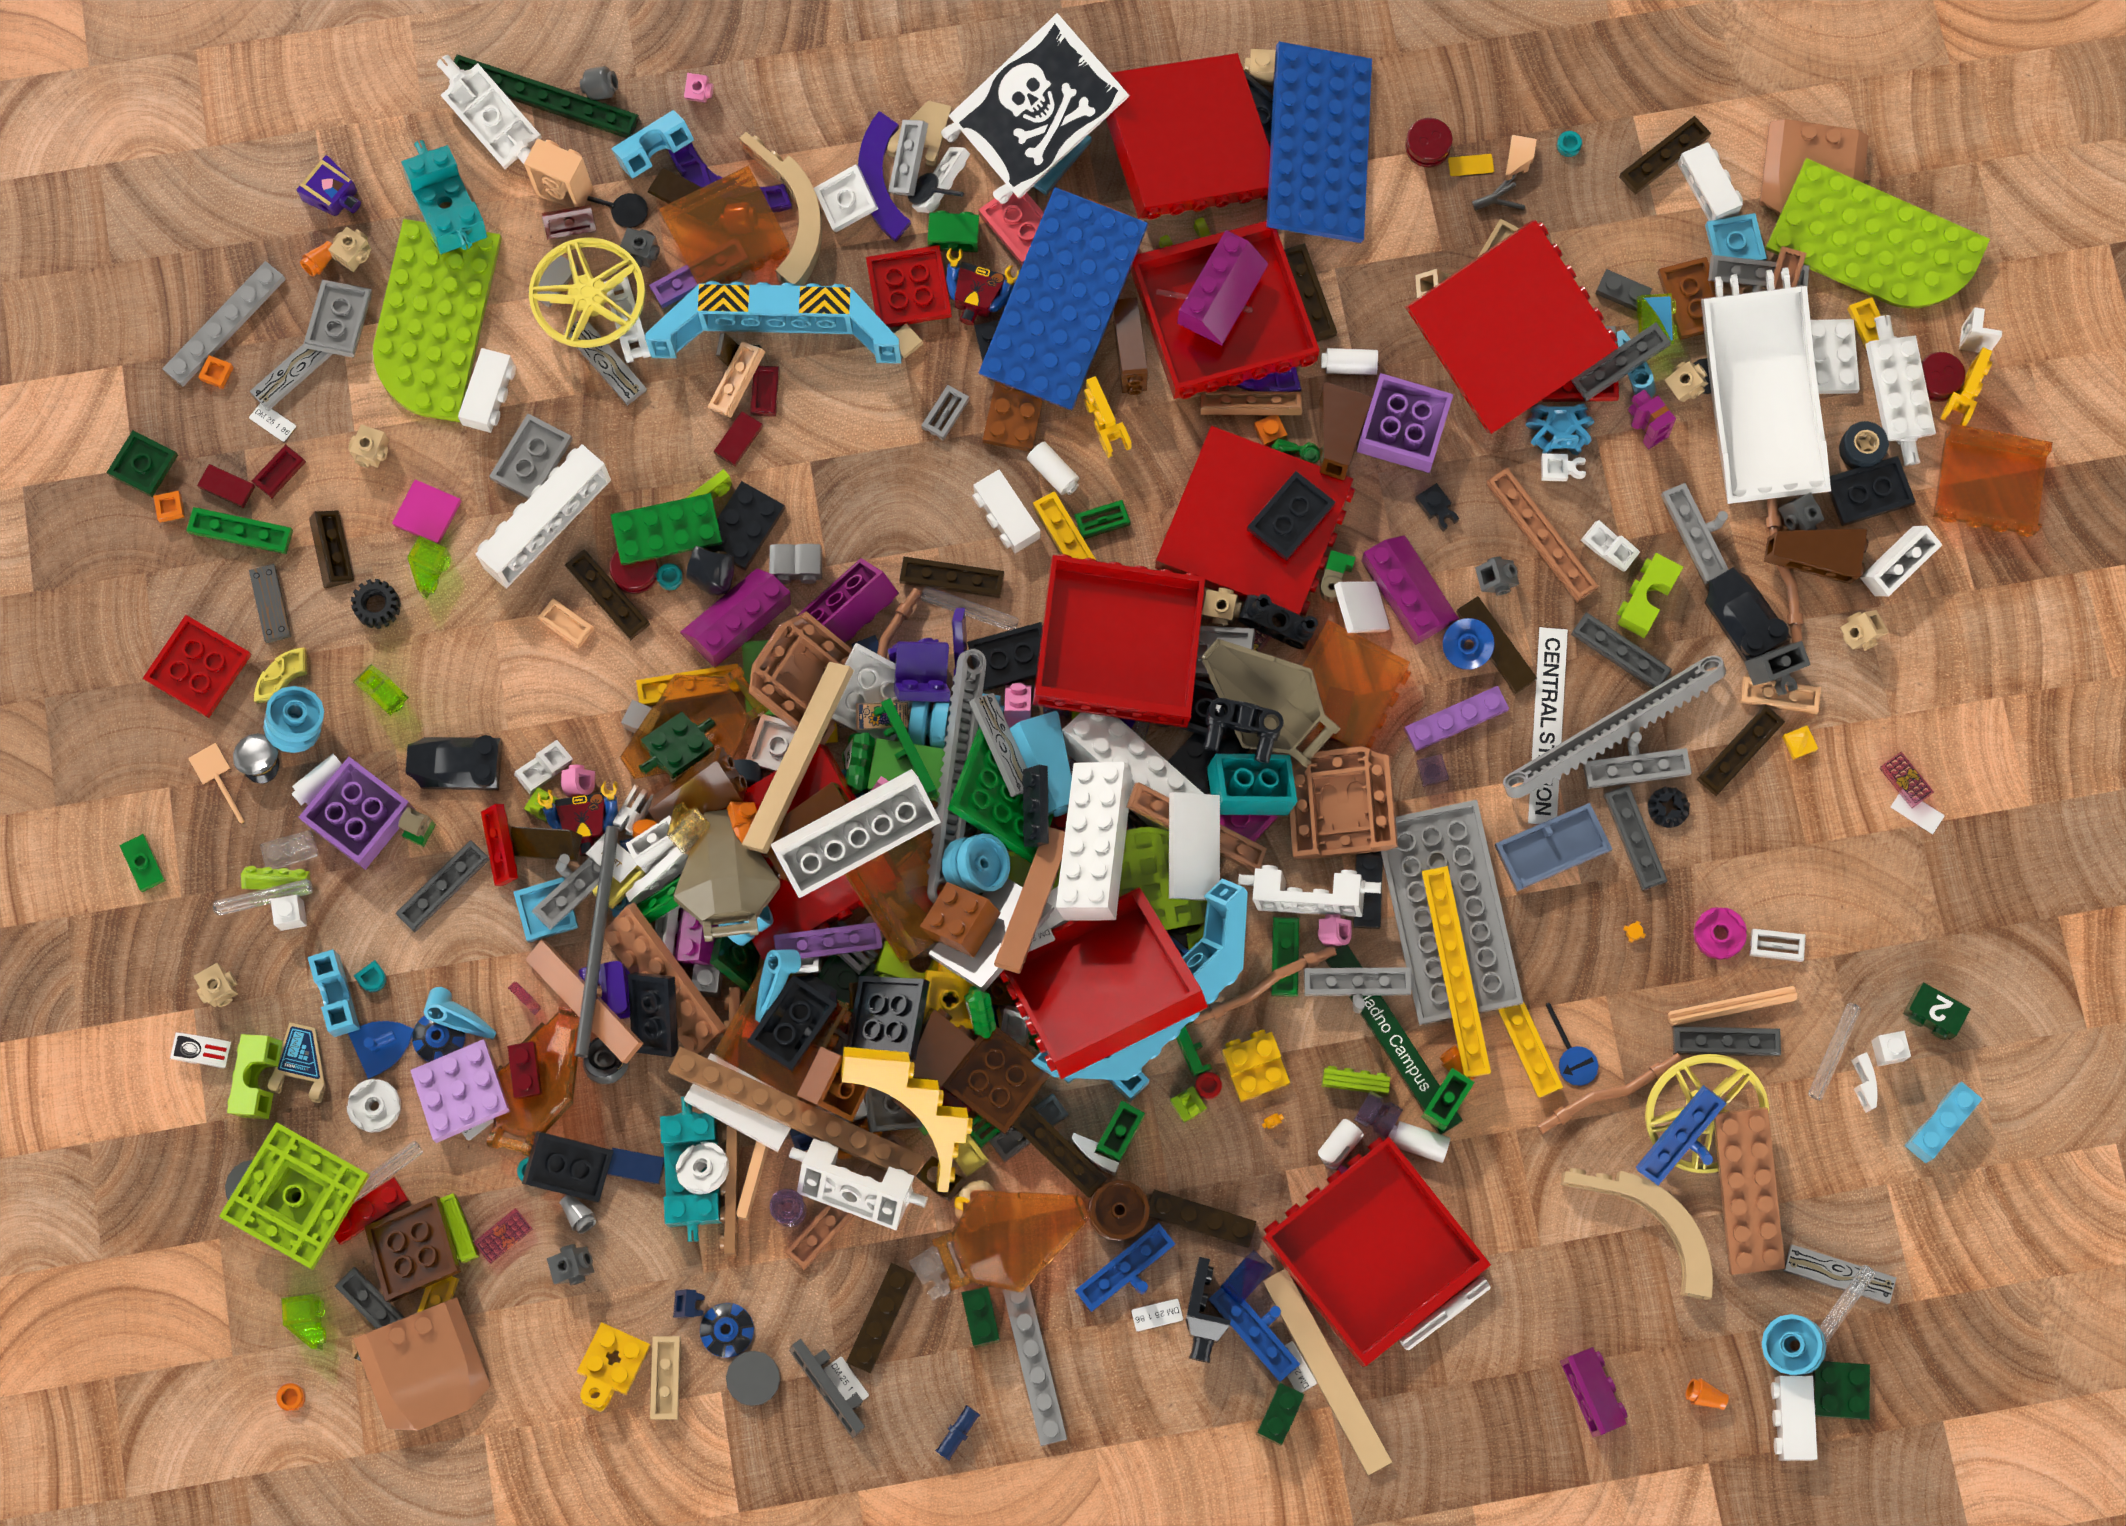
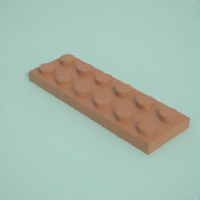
M633 902L627 905L605 929L604 938L630 973L637 972L675 977L678 1039L685 1049L701 1055L726 1027L636 904Z
M1761 1107L1719 1112L1713 1119L1729 1273L1734 1275L1785 1269L1768 1108Z

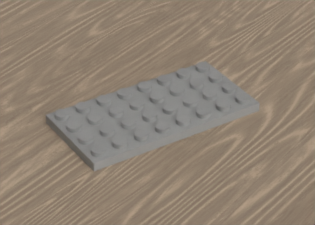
M1472 800L1397 816L1398 847L1381 851L1405 964L1406 967H1411V991L1419 1026L1452 1019L1422 877V871L1448 866L1478 1012L1483 1013L1523 1004L1478 801Z

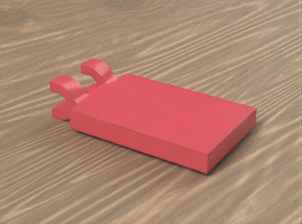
M1013 192L1005 204H1001L994 198L978 209L979 215L1012 255L1023 265L1044 212L1027 192L1020 199Z

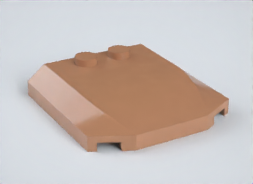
M1789 119L1771 121L1768 126L1759 205L1762 207L1767 206L1775 211V215L1779 217L1806 158L1864 183L1869 136L1857 129Z
M806 611L777 627L752 664L749 694L796 731L828 663L833 662L845 665L852 649ZM830 720L820 744L825 745L834 731L835 720Z
M1359 746L1319 751L1310 759L1312 762L1307 768L1300 762L1292 766L1298 801L1290 812L1292 851L1295 859H1318L1379 852L1398 847L1391 758L1388 755Z
M457 1297L353 1338L387 1429L418 1431L470 1410L490 1387Z

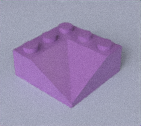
M1380 373L1357 452L1430 473L1453 394Z
M348 757L298 818L366 870L398 831L399 820L405 809L410 807L415 810V808L401 795L352 758Z

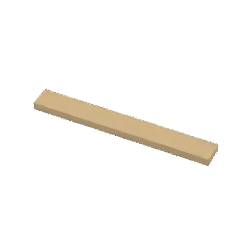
M833 662L828 663L745 836L742 845L746 849L765 854L768 853L854 672L850 666Z
M1283 1269L1263 1280L1262 1282L1275 1306L1280 1308V1315L1366 1474L1370 1475L1392 1463L1290 1274L1286 1269Z

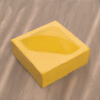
M1808 725L1782 736L1793 760L1818 750Z

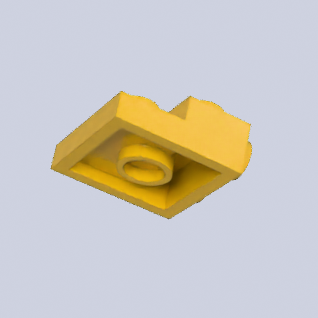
M1265 1030L1254 1032L1250 1035V1040L1242 1043L1240 1039L1227 1042L1225 1044L1226 1048L1222 1050L1223 1059L1240 1102L1290 1084L1272 1032L1267 1034Z

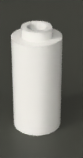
M1327 348L1326 353L1321 355V368H1326V374L1377 375L1378 350Z
M1045 441L1038 444L1028 454L1027 460L1061 495L1066 493L1070 495L1078 488V475Z
M331 754L292 786L295 791L291 794L300 805L304 803L309 805L342 763L334 754Z
M1401 1121L1398 1122L1397 1126L1392 1124L1388 1136L1399 1149L1443 1163L1450 1143V1137Z

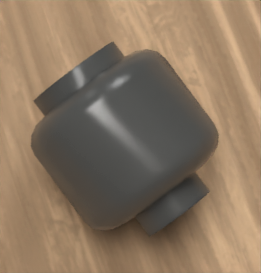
M606 66L585 70L583 79H580V89L591 100L611 98L618 89V79L615 72Z

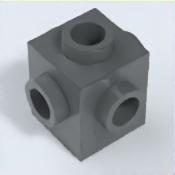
M627 227L620 247L625 249L635 259L639 267L645 266L650 268L652 261L657 260L660 252L656 236L644 229L638 231Z
M1811 492L1797 497L1778 508L1789 531L1817 530L1816 524L1825 520L1821 513V508L1816 503Z
M1500 556L1488 559L1486 563L1475 567L1481 592H1491L1499 596L1511 592L1510 588L1519 585L1518 571L1513 560L1502 559Z
M575 1244L567 1245L560 1248L561 1253L547 1258L554 1284L570 1283V1285H576L586 1281L585 1276L595 1273L592 1265L593 1259L588 1251V1247L576 1248Z

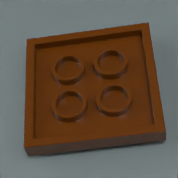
M996 1027L989 1038H983L981 1035L978 1036L975 1040V1045L941 1087L1006 1135L1050 1077V1074L1034 1065L1032 1062L1036 1057L1034 1054Z
M438 1196L428 1198L364 1226L385 1302L391 1303L461 1272L442 1203Z

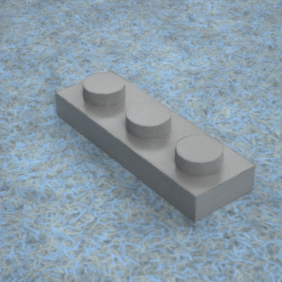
M902 120L888 191L894 195L914 196L928 123L925 121Z

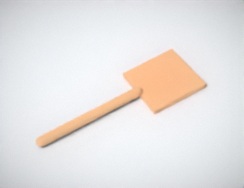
M214 743L189 757L188 759L202 784L215 778L239 823H244L242 815L219 776L231 768L218 745Z

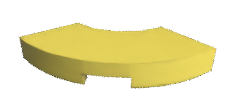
M297 648L281 654L275 658V661L269 665L265 672H262L254 693V701L256 703L268 702L275 692L287 687L292 680L299 676L307 675V653L305 648Z

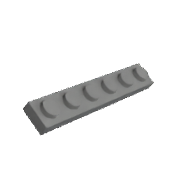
M265 261L162 368L164 372L184 387L204 366L208 356H213L286 280L285 277Z
M1028 1279L1003 1285L1002 1290L1040 1445L1044 1446L1067 1440Z

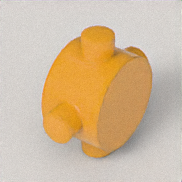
M1636 921L1630 924L1629 927L1624 926L1623 930L1626 931V936L1629 939L1628 942L1633 943V941L1638 940L1640 937L1645 938L1646 934L1643 933V928L1640 925L1641 922Z
M1275 1113L1264 1119L1265 1123L1262 1124V1127L1264 1129L1268 1128V1130L1282 1123L1281 1120L1284 1119V1116Z

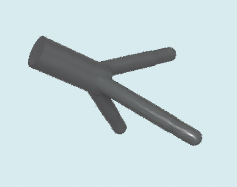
M1516 174L1512 176V179L1505 180L1492 194L1472 201L1474 210L1476 211L1492 204L1524 210L1525 205L1497 199L1516 187L1515 182L1511 183Z

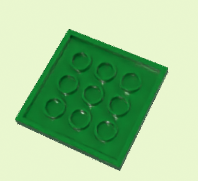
M979 727L948 810L985 834L997 837L1005 847L1032 863L1038 847H1024L1023 793L1011 797L983 732ZM1054 814L1048 815L1049 827Z

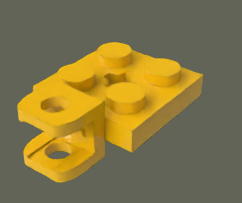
M1983 347L1969 366L1963 386L1958 393L1953 392L1948 399L1940 419L1945 421L1947 415L1949 416L1953 409L1964 414L1959 427L1963 429L1966 427L1977 405L1974 398L1979 395L1983 383L1981 381L1984 375L1988 374L1993 363L1989 360L1992 354L1991 350Z
M1096 376L1087 379L1086 389L1084 390L1086 397L1084 403L1087 411L1094 414L1096 419L1094 426L1099 434V441L1107 458L1113 456L1110 442L1120 438L1126 451L1130 450L1132 443L1123 422L1116 424L1115 417Z
M940 963L938 964V971L926 970L925 979L930 981L923 1022L930 1008L936 1011L942 1008L953 1017L950 1020L956 1027L963 1025L965 1028L973 1029L964 996L968 993L969 988L974 985ZM948 992H952V997L957 998L956 1003H952L951 1007H947L946 1002L943 1001V996H947Z
M601 1322L577 1370L578 1374L587 1377L580 1393L583 1404L601 1412L608 1406L615 1391L627 1395L651 1347L650 1344ZM618 1352V1357L621 1359L620 1363L615 1362L613 1366L609 1365L608 1354ZM594 1393L600 1394L597 1398H591Z

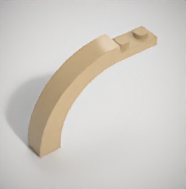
M745 132L739 138L742 150L782 184L784 183L792 195L799 212L797 236L790 253L776 269L777 279L782 284L793 283L796 286H804L816 266L822 244V220L816 193L806 173L793 158L788 155L783 160L775 151L770 152L767 150L759 137L755 135L752 137Z
M1570 1168L1569 1172L1565 1171L1562 1174L1560 1185L1623 1197L1637 1203L1652 1213L1665 1227L1677 1249L1682 1274L1680 1295L1703 1300L1712 1298V1265L1706 1242L1692 1216L1670 1193L1645 1178L1624 1171H1619L1616 1174L1615 1180H1612V1176L1608 1174L1596 1173V1177L1585 1175V1170Z

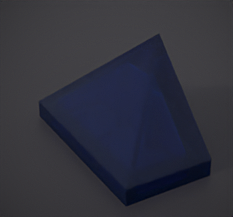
M1253 1250L1220 1287L1241 1305L1274 1268Z

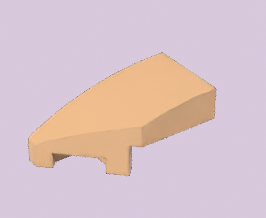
M1512 135L1505 180L1512 179V176L1516 173L1522 172L1524 174L1528 172L1530 164L1533 163L1537 139Z

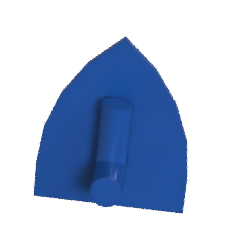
M377 1021L362 1025L360 1030L348 1033L368 1079L383 1073L403 1056L410 1044L414 1028L398 1022Z

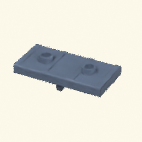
M1590 803L1495 843V848L1516 892L1612 851V847Z

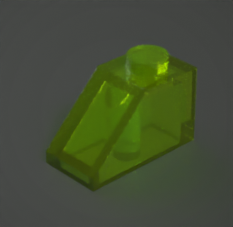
M372 664L353 681L360 690L390 716L398 712L409 698L388 676Z

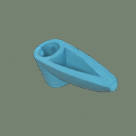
M1623 329L1616 332L1618 347L1630 340V337ZM1647 362L1628 373L1634 395L1643 390H1646L1651 398L1655 395L1654 377Z
M771 950L767 953L756 1004L755 1020L759 1023L784 989L789 975L799 971L801 956L797 950Z
M435 987L430 990L424 1008V1015L427 1019L458 1031L494 1039L496 1031L475 1013L452 1001V994L449 990L443 987Z

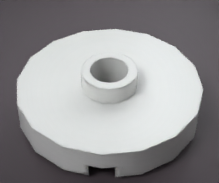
M365 1080L359 1083L350 1092L348 1097L347 1113L351 1122L359 1129L370 1133L381 1132L390 1128L398 1119L401 1111V1099L397 1090L383 1080ZM378 1102L379 1108L375 1111H372V1103Z
M707 1141L688 1147L680 1155L676 1164L679 1183L688 1192L698 1195L707 1194L719 1188L729 1172V1160L726 1153L715 1143ZM707 1167V1169L701 1173V1170Z

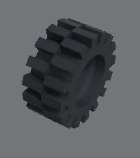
M371 579L366 580V585H363V583L359 584V591L355 589L353 592L355 597H351V602L353 603L351 605L352 610L363 625L366 624L369 628L375 626L377 629H381L383 624L387 627L390 620L393 622L396 620L395 614L399 615L400 613L398 607H401L399 596L386 581L382 583L380 579H375V582H372ZM379 595L385 598L384 608L376 613L368 611L366 605L369 598Z

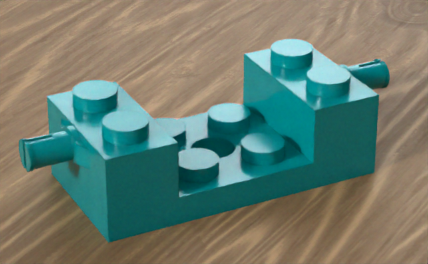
M419 140L420 145L416 141L414 146L417 149L418 155L401 161L405 179L440 254L460 247L466 250V245L469 249L472 243L487 238L483 218L475 201H471L460 178L457 163L448 145L428 151L423 140ZM443 202L452 203L449 208L439 207Z
M682 1096V1113L673 1116H660L666 1185L664 1219L668 1227L687 1226V1242H693V1237L694 1241L698 1242V1225L721 1223L720 1187L710 1193L701 1195L688 1192L678 1181L676 1164L680 1155L692 1145L696 1146L701 1144L700 1142L705 1141L718 1145L717 1119L707 1113L699 1114L693 1112L692 1105L684 1101L685 1096ZM707 1167L703 1168L701 1170V1173L704 1172L707 1169Z

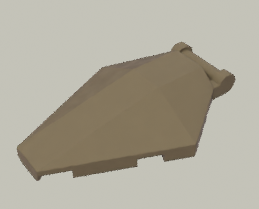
M1216 639L1202 655L1201 659L1219 698L1252 703L1263 708L1275 710L1282 715L1284 724L1277 741H1274L1272 752L1291 754L1307 768L1312 762L1310 759L1333 733L1337 734L1341 729L1325 714L1313 669L1221 639ZM1267 717L1264 719L1266 728L1270 730L1276 729L1277 723L1274 718ZM1320 722L1323 723L1326 727L1301 753L1297 748ZM1234 730L1242 748L1257 749L1259 740L1257 734Z
M724 809L704 813L673 896L674 901L703 925L704 940L708 942L713 941V938L747 933H750L751 936L759 935L757 919L781 886L780 881L762 854L758 851L746 849L733 831L728 811ZM749 920V923L712 927V925Z

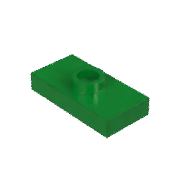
M144 834L119 845L141 892L166 881Z

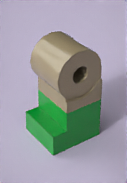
M1331 550L1320 587V596L1324 601L1333 603L1338 600L1334 585L1342 582L1344 571L1352 572L1356 557Z
M410 807L405 809L398 824V827L404 830L402 837L421 847L425 846L436 826L429 816L419 813Z

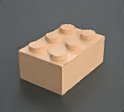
M537 138L524 163L536 195L566 208L585 206L593 186L582 155L572 149L564 150L551 140H546L545 142Z

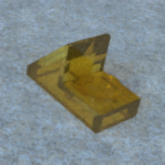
M681 802L674 806L667 837L684 854L702 837L711 825L697 808L689 809L684 802Z

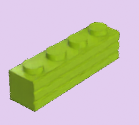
M248 866L241 873L242 889L307 893L311 886L310 871H305L304 869L288 870L287 868L272 869L271 867L256 868L255 866Z
M1328 1066L1323 1070L1321 1087L1388 1095L1391 1077H1388L1386 1073L1374 1075L1370 1074V1071L1361 1070L1359 1073L1354 1072V1069L1351 1068L1337 1070L1338 1067Z
M452 1193L440 1198L451 1238L456 1248L458 1261L466 1263L478 1258L479 1254L457 1195Z

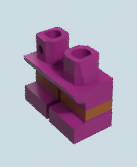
M1646 390L1633 396L1631 400L1633 404L1628 408V411L1634 418L1631 426L1635 429H1643L1646 433L1643 443L1649 450L1670 436L1676 418L1659 396L1652 399Z

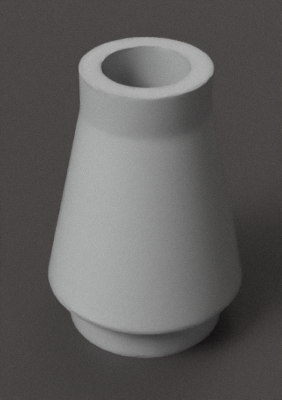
M566 1195L560 1200L559 1204L562 1206L573 1231L583 1234L595 1225V1214L577 1198Z

